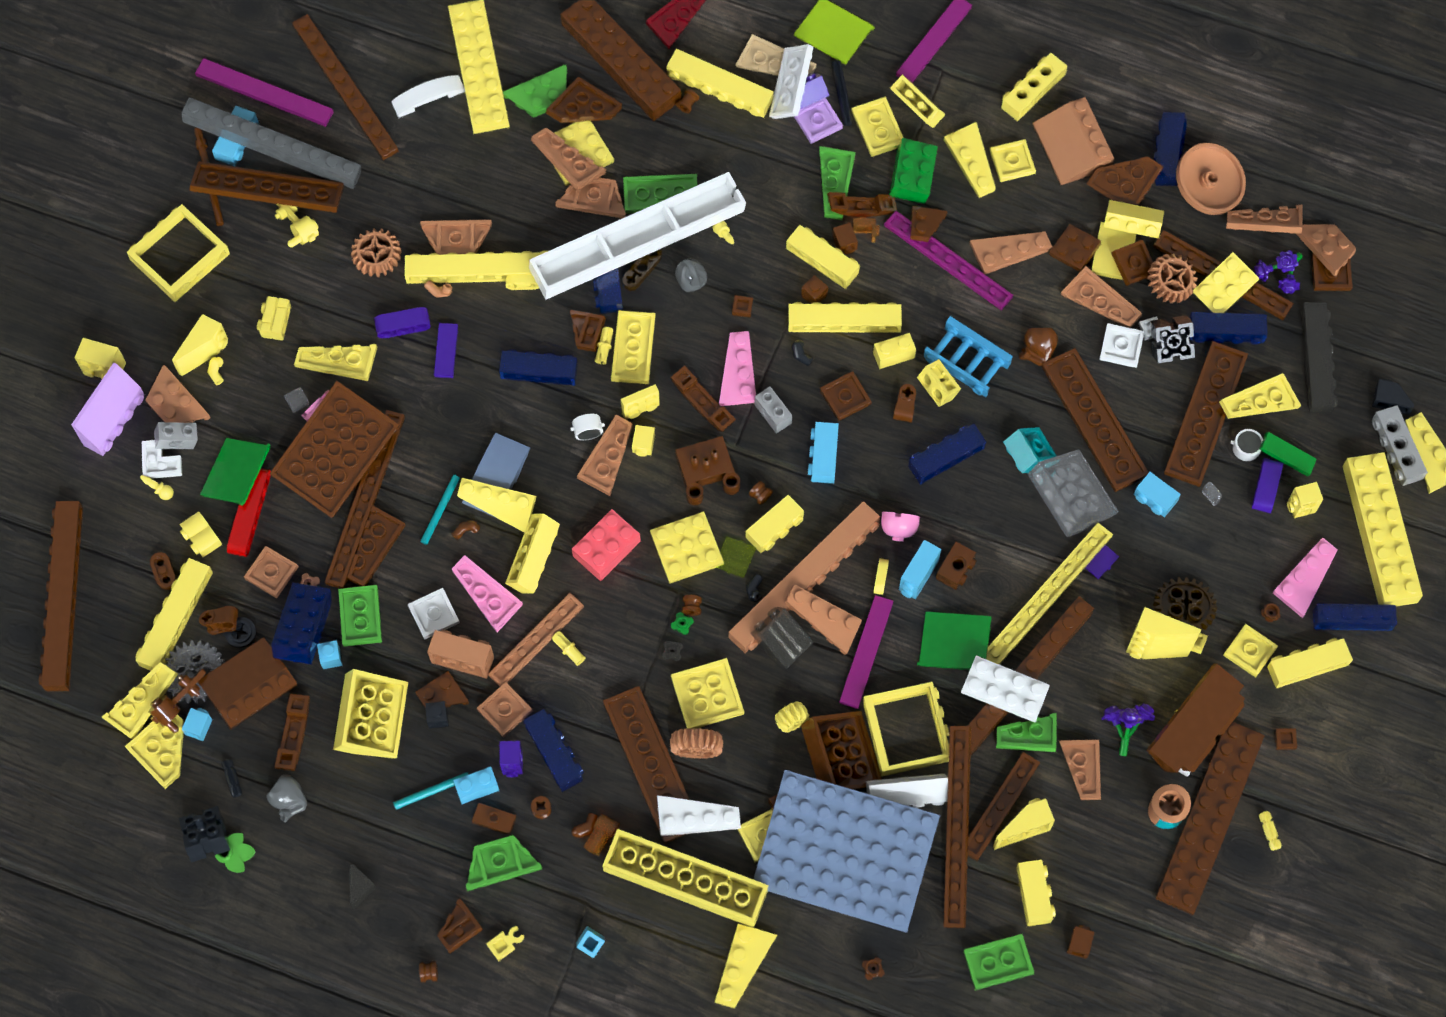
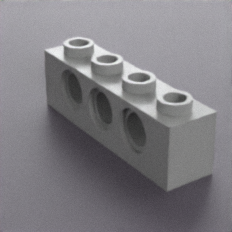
M1398 405L1376 412L1372 419V425L1380 435V443L1387 451L1389 463L1393 464L1396 479L1401 482L1402 486L1423 480L1428 472ZM1387 427L1393 428L1394 432L1389 431ZM1394 444H1399L1402 449L1395 447ZM1402 461H1407L1409 466L1404 465Z

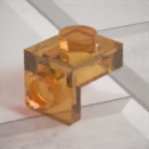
M853 218L854 233H871V242L875 243L876 236H879V225H876V218Z

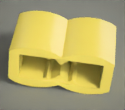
M199 511L180 524L182 527L180 533L186 541L188 539L191 540L193 544L190 547L196 555L200 553L202 557H205L222 545Z

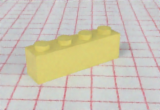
M799 225L787 240V250L844 289L859 274L860 265H858L855 259L848 258L839 248L832 247L824 238L817 237L807 227L804 228Z
M545 514L531 515L505 584L522 594L535 592L541 573L544 570L545 562L551 552L553 541L558 533L560 525L558 522Z
M1333 638L1321 646L1314 644L1309 646L1308 650L1302 652L1301 650H1295L1286 657L1282 655L1276 656L1271 659L1267 668L1275 687L1279 688L1348 666L1353 659L1344 638L1340 640Z

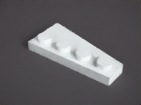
M657 796L661 836L741 829L739 807Z

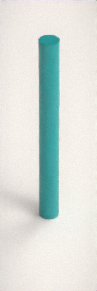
M452 476L420 541L421 543L428 544L460 477Z
M468 772L393 802L397 810L455 786L453 780L468 775Z

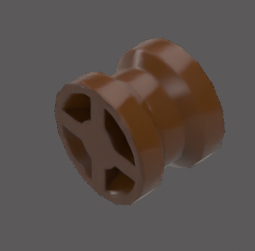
M759 481L750 490L749 496L755 497L757 503L762 505L770 498L773 491L770 488H766L764 482Z
M696 595L683 596L684 607H682V613L689 616L700 615L701 608L699 606L702 603V598Z
M539 796L531 802L532 813L536 818L545 819L549 817L552 808L548 798Z
M431 961L428 964L419 962L421 983L427 980L438 981L436 961Z

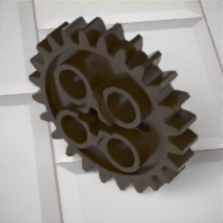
M1178 577L1176 582L1172 578L1169 584L1164 582L1163 587L1158 588L1153 606H1155L1154 611L1207 630L1208 625H1212L1218 606H1215L1217 599H1212L1214 593H1208L1209 587L1202 588L1203 582L1196 584L1195 578L1192 582H1189L1188 577L1184 581ZM1185 592H1187L1186 620L1183 619Z

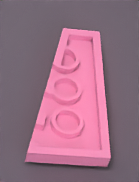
M1322 538L1273 591V594L1303 618L1337 549Z
M465 555L452 568V572L496 632L523 605L518 598Z

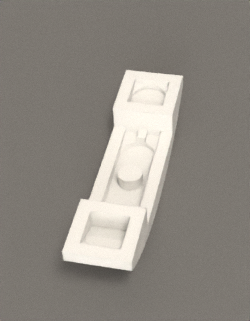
M459 75L446 76L411 88L391 102L399 118L415 112V107L448 95L450 98L465 92V88Z

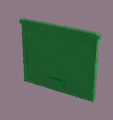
M226 438L200 495L239 503V505L243 506L270 450V444L263 445Z
M926 612L920 660L917 662V665L970 670L976 656L987 660L992 617Z

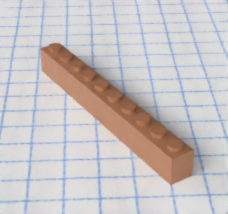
M863 501L729 631V639L744 653L748 650H754L759 644L758 641L762 637H767L772 632V627L776 623L780 624L786 618L785 614L789 610L793 611L785 604L791 587L795 584L812 593V588L816 584L820 585L826 579V574L830 570L832 572L835 571L840 565L839 562L843 558L847 559L852 554V549L856 545L860 546L866 540V535L869 532L873 533L880 525V516Z

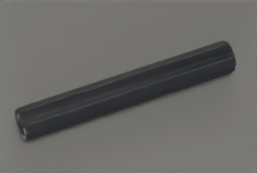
M840 60L832 61L831 66L843 125L851 126L853 118L842 64Z

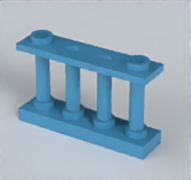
M950 316L945 325L947 333L934 350L926 347L924 358L930 364L939 359L952 376L972 388L973 392L977 395L987 397L990 388L987 386V383L999 367L1007 369L1010 366L1013 356ZM952 337H958L962 340V344L948 361L940 353ZM968 347H973L978 353L964 371L955 364ZM984 357H988L994 363L979 381L971 376L981 360Z

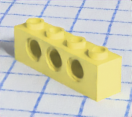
M1052 53L1047 57L1044 56L1035 69L1031 68L1026 77L1015 84L1011 92L1005 93L1002 98L1001 108L1015 120L1019 121L1065 76L1067 65Z

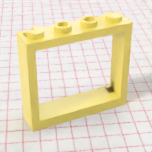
M182 204L178 208L173 209L167 218L159 221L152 231L147 232L127 252L130 260L174 302L181 298L230 254L227 246ZM183 218H187L216 247L170 286L140 256Z
M933 682L863 697L865 714L881 776L949 762V743L947 740L949 730L947 724H943L944 711L943 707L938 705L939 691H937V687L934 688ZM927 694L942 755L889 766L874 705Z

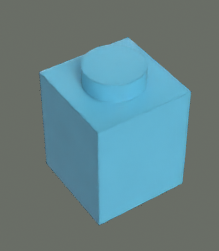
M337 640L317 644L319 659L323 669L343 666Z
M191 708L181 729L183 733L203 741L212 722V718L208 714L209 712L201 708L197 710Z
M587 926L577 940L576 947L594 958L605 942L604 936Z

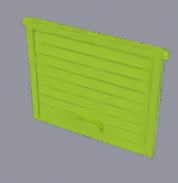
M819 0L794 33V36L846 65L869 32L874 30L875 27L828 0Z

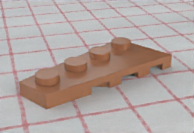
M548 128L532 136L531 141L576 191L606 173L605 168L597 166L593 163L592 159L581 155L575 147L568 146L565 140Z
M1296 205V208L1292 209L1282 206L1279 207V210L1261 208L1258 212H1253L1252 209L1228 211L1227 229L1302 234L1303 205Z
M1046 232L970 240L969 243L984 274L1049 252L1053 248Z
M1087 266L1061 292L1062 296L1127 328H1130L1142 316V313Z
M615 415L578 473L577 479L608 496L611 495L633 427L631 422Z
M794 584L789 591L785 604L802 619H806L816 631L822 633L826 640L840 649L841 653L846 655L862 620Z

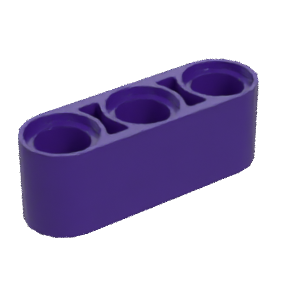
M425 307L381 314L374 318L378 338H390L421 332L431 327L428 309Z
M1264 458L1252 509L1271 514L1283 468L1282 462Z

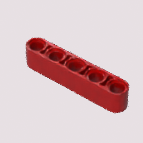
M260 469L245 504L238 506L227 545L228 554L243 557L249 555L270 481L271 471L269 469Z

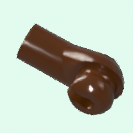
M475 520L461 522L451 535L456 540H459L466 531L471 530L472 533H477L480 530V525Z
M589 813L585 823L579 824L572 829V835L578 838L590 835L594 830L598 816Z

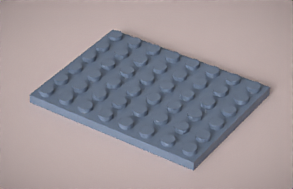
M785 770L753 880L768 885L769 892L907 933L940 815Z

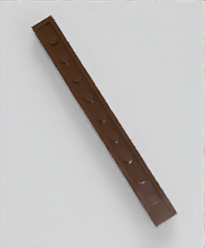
M308 14L292 22L294 29L382 160L399 152L397 146Z
M390 410L385 412L386 416L400 426L361 479L325 580L326 585L340 589L345 588L351 564L357 553L360 539L363 536L366 522L371 513L370 510L372 505L374 506L402 428L405 419L404 414Z
M950 726L944 903L945 928H966L971 754L970 726Z

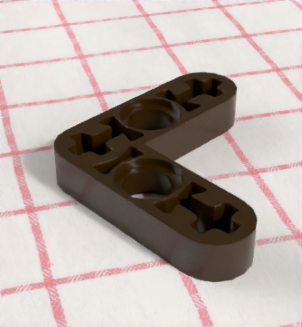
M661 249L652 252L653 254L657 252V257H651L650 254H647L636 260L623 276V286L626 290L634 291L642 284L661 261ZM644 264L648 268L646 271L641 272L637 267ZM634 278V283L628 284V279L632 280Z

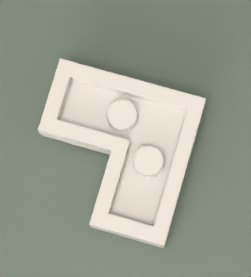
M155 440L142 441V469L144 476L151 479L182 476V458L180 455L163 457V450L155 449Z

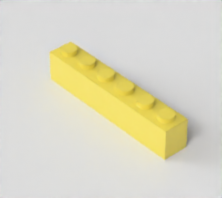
M676 49L667 64V75L673 80H680L689 87H696L703 93L714 95L723 102L732 103L735 107L743 108L754 116L764 118L773 102V91Z
M795 302L789 304V332L901 333V304L892 302L887 304H877L874 302L868 304L856 302L849 304H840L838 302L822 304L820 302L803 304Z
M188 558L186 563H183L178 580L173 582L169 597L167 596L164 599L160 614L158 613L154 618L152 630L147 632L143 647L139 648L136 653V662L139 666L151 671L160 662L167 663L213 574L210 566Z

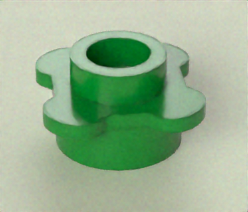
M682 612L676 614V620L671 623V628L683 635L688 634L690 625H693L694 620L692 617H686Z

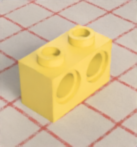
M939 359L925 366L917 377L938 407L953 400L961 390Z
M1317 482L1294 488L1287 502L1288 511L1293 514L1294 518L1316 513L1323 497Z

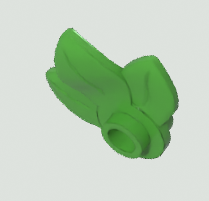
M234 833L228 836L230 850L226 857H223L222 853L215 855L219 862L225 863L228 870L236 873L244 872V862L251 859L255 854V850L250 845L243 843V833Z

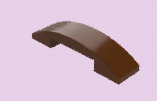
M828 192L827 194L831 211L841 215L873 217L889 215L897 211L895 198L885 194H877L875 198L847 197L845 193Z
M683 366L671 377L673 383L690 404L719 431L723 432L736 420L724 406L721 407L697 382V378L686 366Z
M290 694L285 728L275 762L276 769L292 771L296 769L305 735L310 696Z

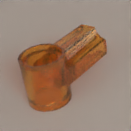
M602 813L597 819L594 830L585 843L584 848L593 855L599 856L608 840L615 835L620 823Z

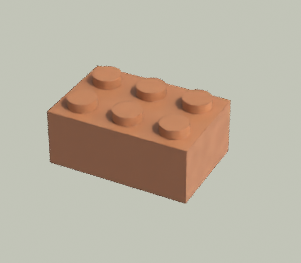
M447 630L434 631L427 651L432 664L486 679L494 660V654L488 642L483 640L476 642L470 640L471 638L465 635H459L458 637L452 635Z

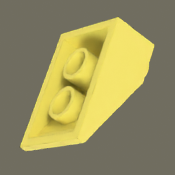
M204 314L201 315L172 359L179 375L187 374L218 355L221 349L223 350L226 347L228 338L222 324Z
M1036 798L1029 801V804L996 837L993 845L994 850L1050 831L1055 820L1047 800Z

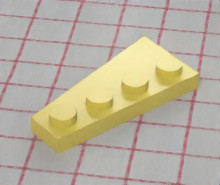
M1283 373L1226 397L1219 402L1228 418L1292 410L1301 407L1299 400Z
M160 662L142 679V682L137 687H133L129 694L122 701L119 700L114 705V708L109 713L104 714L102 718L129 738L134 739L150 717L148 713L152 707L150 704L157 697L161 698L164 696L178 673Z

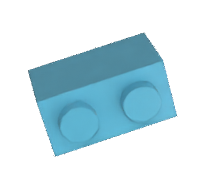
M1151 472L1147 474L1134 492V496H1136L1140 503L1147 504L1155 514L1162 515L1164 518L1178 502L1181 495Z
M491 767L453 780L462 804L499 791Z

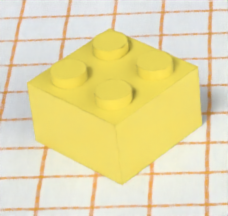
M86 338L82 339L75 356L83 374L88 377L97 376L103 379L113 363H116L122 370L126 364L119 348Z

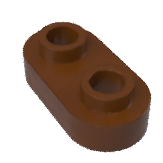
M155 553L150 559L155 580L161 589L169 590L173 582L177 580L171 561L165 553ZM159 562H164L162 566H158ZM165 579H170L168 583H164Z

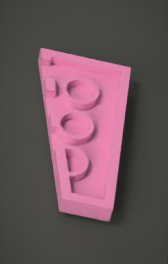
M749 331L733 332L729 336L719 405L755 403L756 391Z

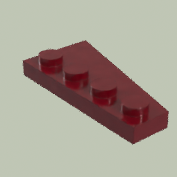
M672 0L647 19L646 25L670 49L706 0Z

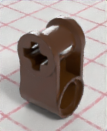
M905 384L900 388L894 410V420L912 423L916 389L913 385Z
M224 606L218 609L207 610L200 615L199 622L202 626L207 627V631L211 635L231 632L236 629L238 609L233 606Z

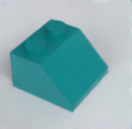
M1039 427L1018 429L1003 441L1007 452L1012 456L1017 469L1021 473L1034 472L1058 459Z

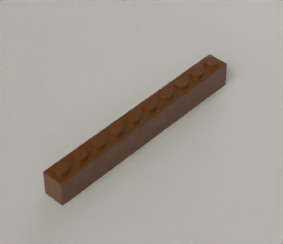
M56 501V506L52 510L54 526H51V537H53V544L49 546V553L52 556L51 562L48 563L50 580H47L46 589L49 594L48 599L45 600L47 617H44L43 626L46 632L45 636L42 637L44 654L40 658L43 669L42 673L39 674V684L45 691H69L83 506L79 501Z
M1078 596L1015 671L1037 680L1090 618L1094 607ZM987 703L968 725L971 727L970 757L1009 713L1008 711Z

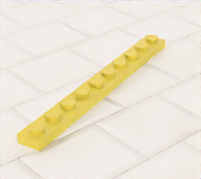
M1099 523L1094 526L988 646L987 660L998 665L1003 662L1112 538L1113 534Z

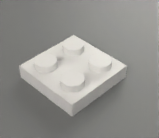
M1107 323L1099 360L1136 368L1144 331Z
M443 588L408 604L424 640L433 636L435 630H446L460 623Z

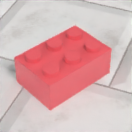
M611 509L572 548V554L579 563L597 579L602 581L640 542V533Z

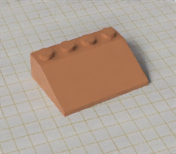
M1086 97L1069 102L1033 122V127L1060 185L1093 175L1097 168L1113 164V154Z

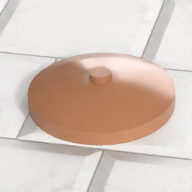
M1213 143L1198 144L1186 151L1178 162L1176 169L1178 188L1184 199L1196 210L1209 215H1220L1236 207L1242 200L1246 188L1245 174L1240 162L1226 148Z

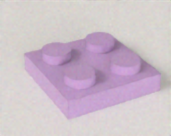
M826 97L800 109L798 116H794L811 144L843 129V124Z

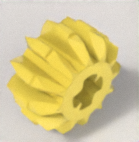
M802 702L790 703L776 713V724L782 732L789 733L794 731L809 719L808 710Z

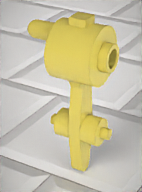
M277 204L279 209L276 210V219L280 218L283 220L288 217L293 223L290 225V228L295 237L288 241L289 247H294L299 243L304 245L315 240L319 233L317 230L318 225L314 219H310L308 216L299 219L294 214L298 211L297 207Z

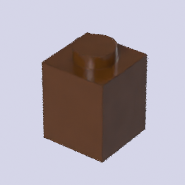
M851 223L833 228L832 236L834 242L843 254H851L857 250L858 240Z
M815 275L802 286L801 297L809 304L814 302L821 303L828 295V286Z
M1084 925L1075 926L1072 931L1067 954L1087 959L1095 932L1090 931L1091 928Z

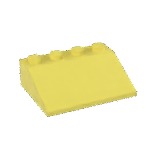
M1145 607L1126 652L1136 659L1188 657L1201 629Z
M355 669L346 673L333 750L351 754L397 758L408 682Z

